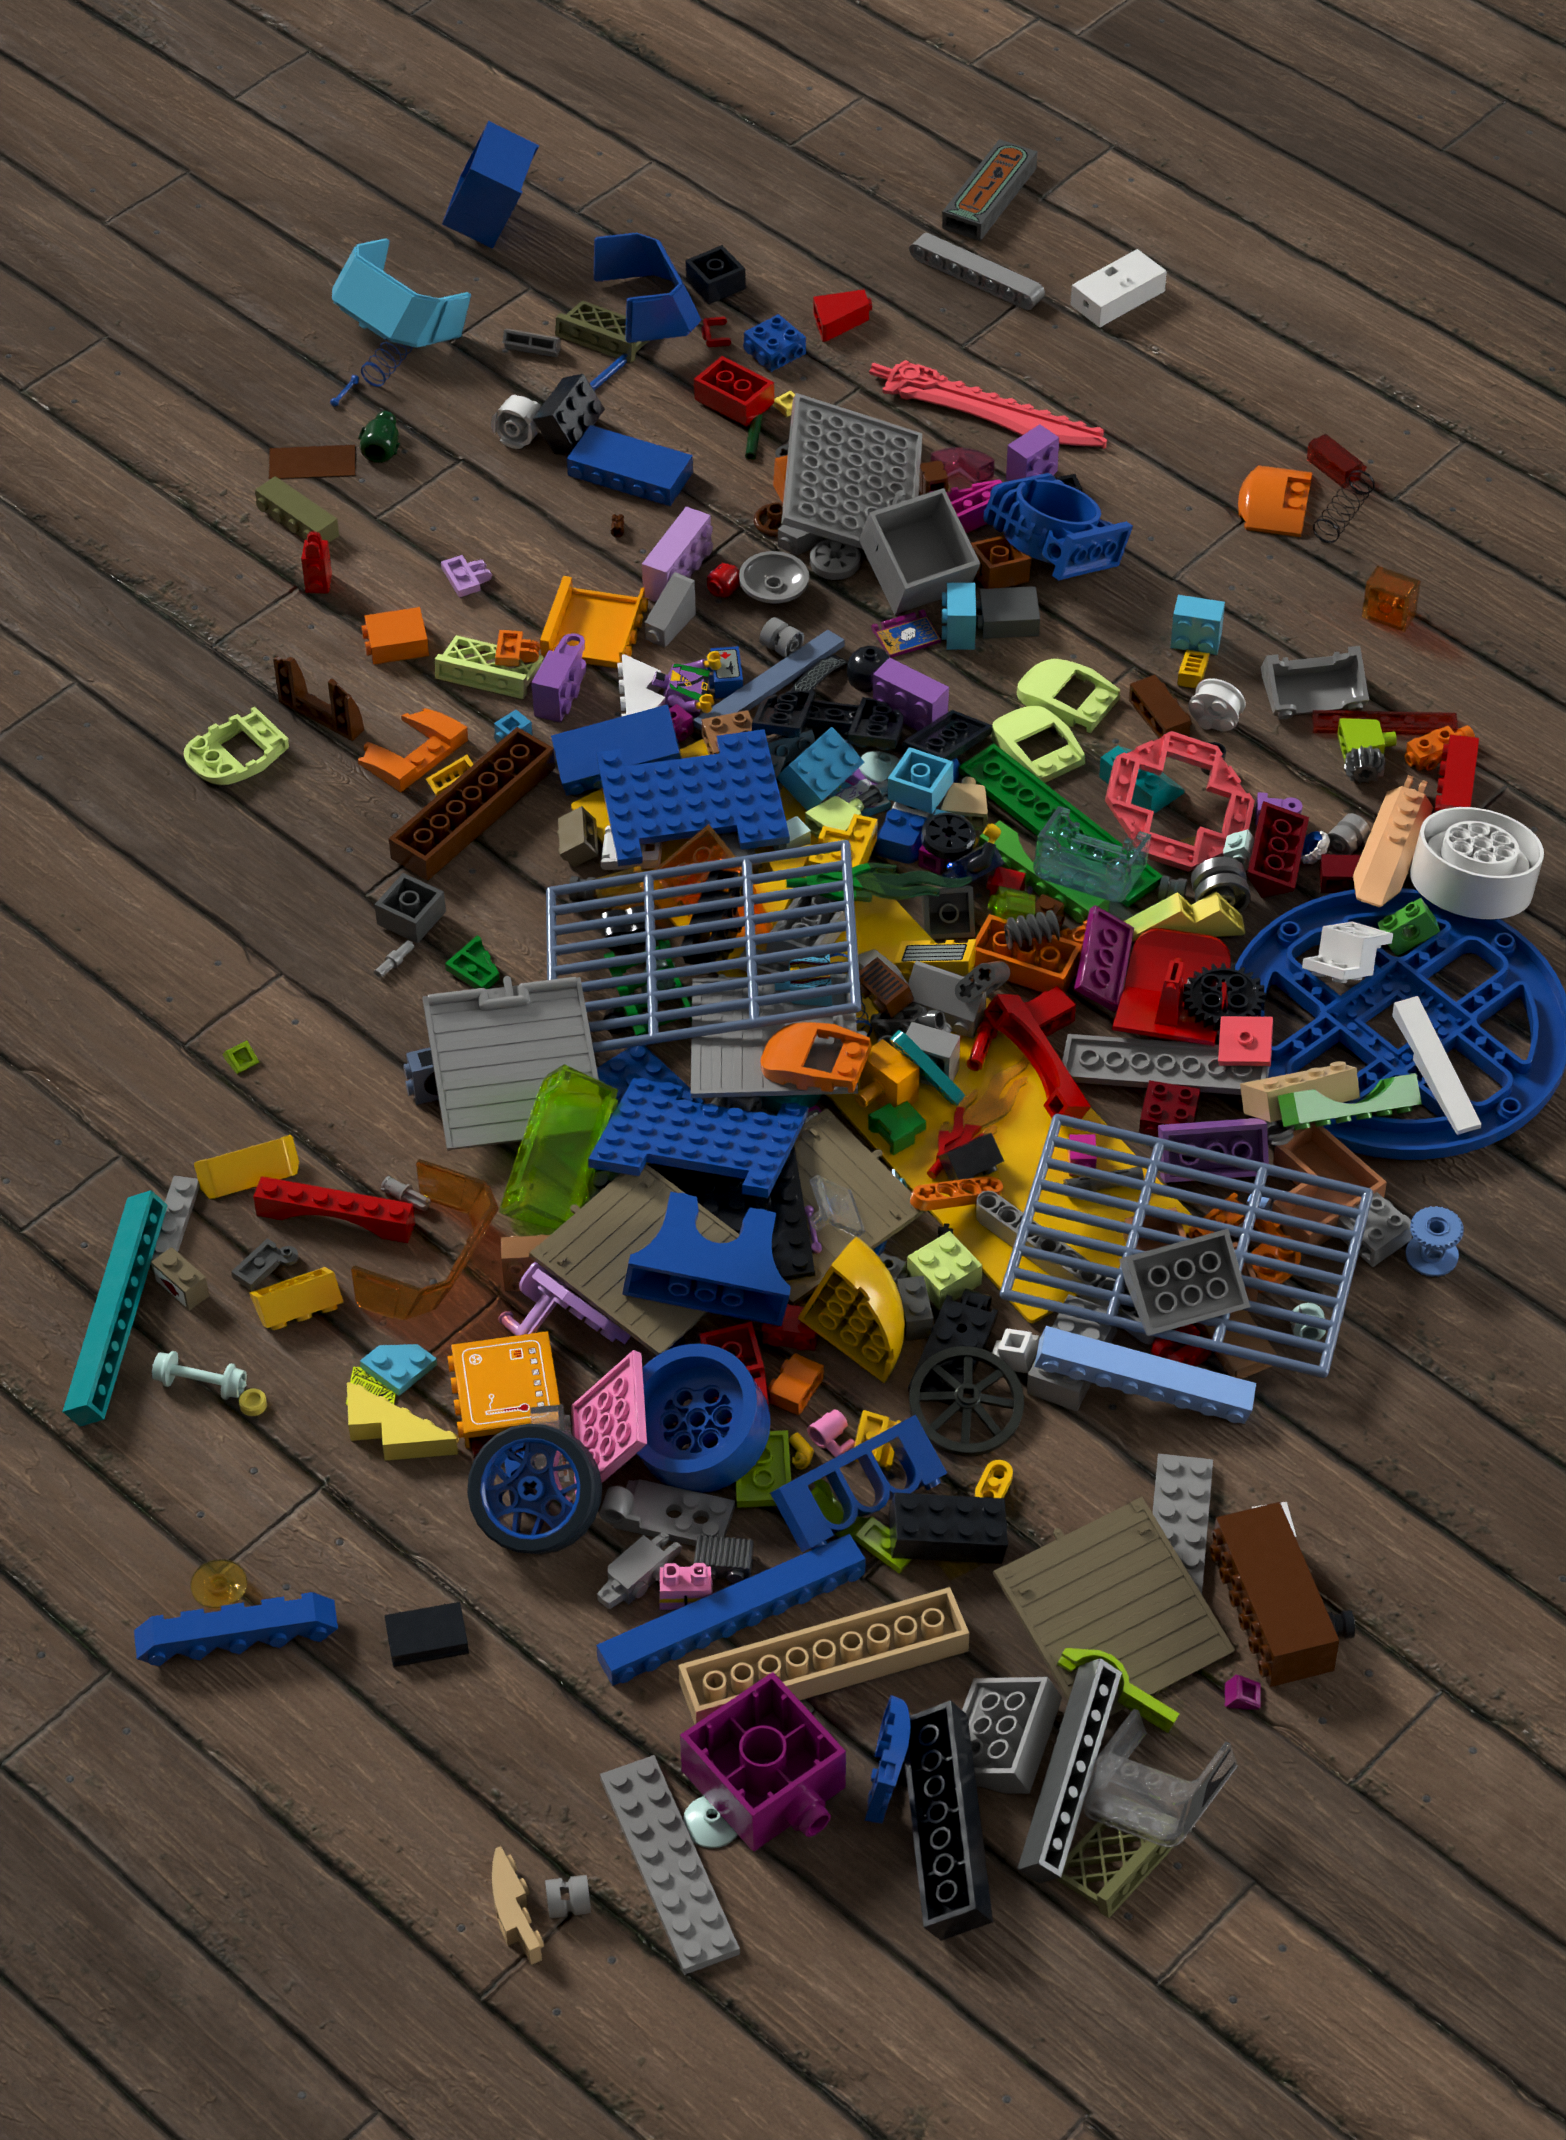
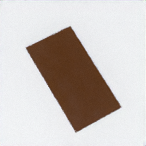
M355 445L270 448L269 479L275 476L280 479L355 475Z

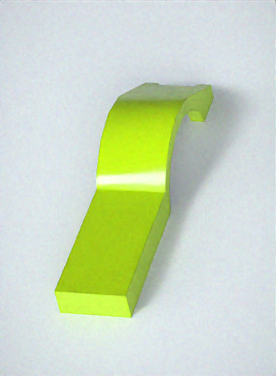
M823 1479L813 1482L816 1487L811 1493L823 1516L833 1524H841L844 1511L842 1505L833 1495L830 1485ZM872 1516L869 1518L856 1517L854 1523L848 1528L835 1533L840 1538L850 1534L854 1541L899 1574L912 1560L891 1558L890 1529Z
M1065 1648L1057 1665L1072 1672L1080 1665L1101 1658L1122 1672L1117 1688V1702L1168 1733L1179 1713L1129 1683V1676L1123 1664L1113 1655L1101 1650Z

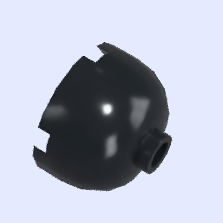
M864 646L854 651L847 663V676L850 685L857 690L871 692V689H873V674L891 658L889 654L877 646Z

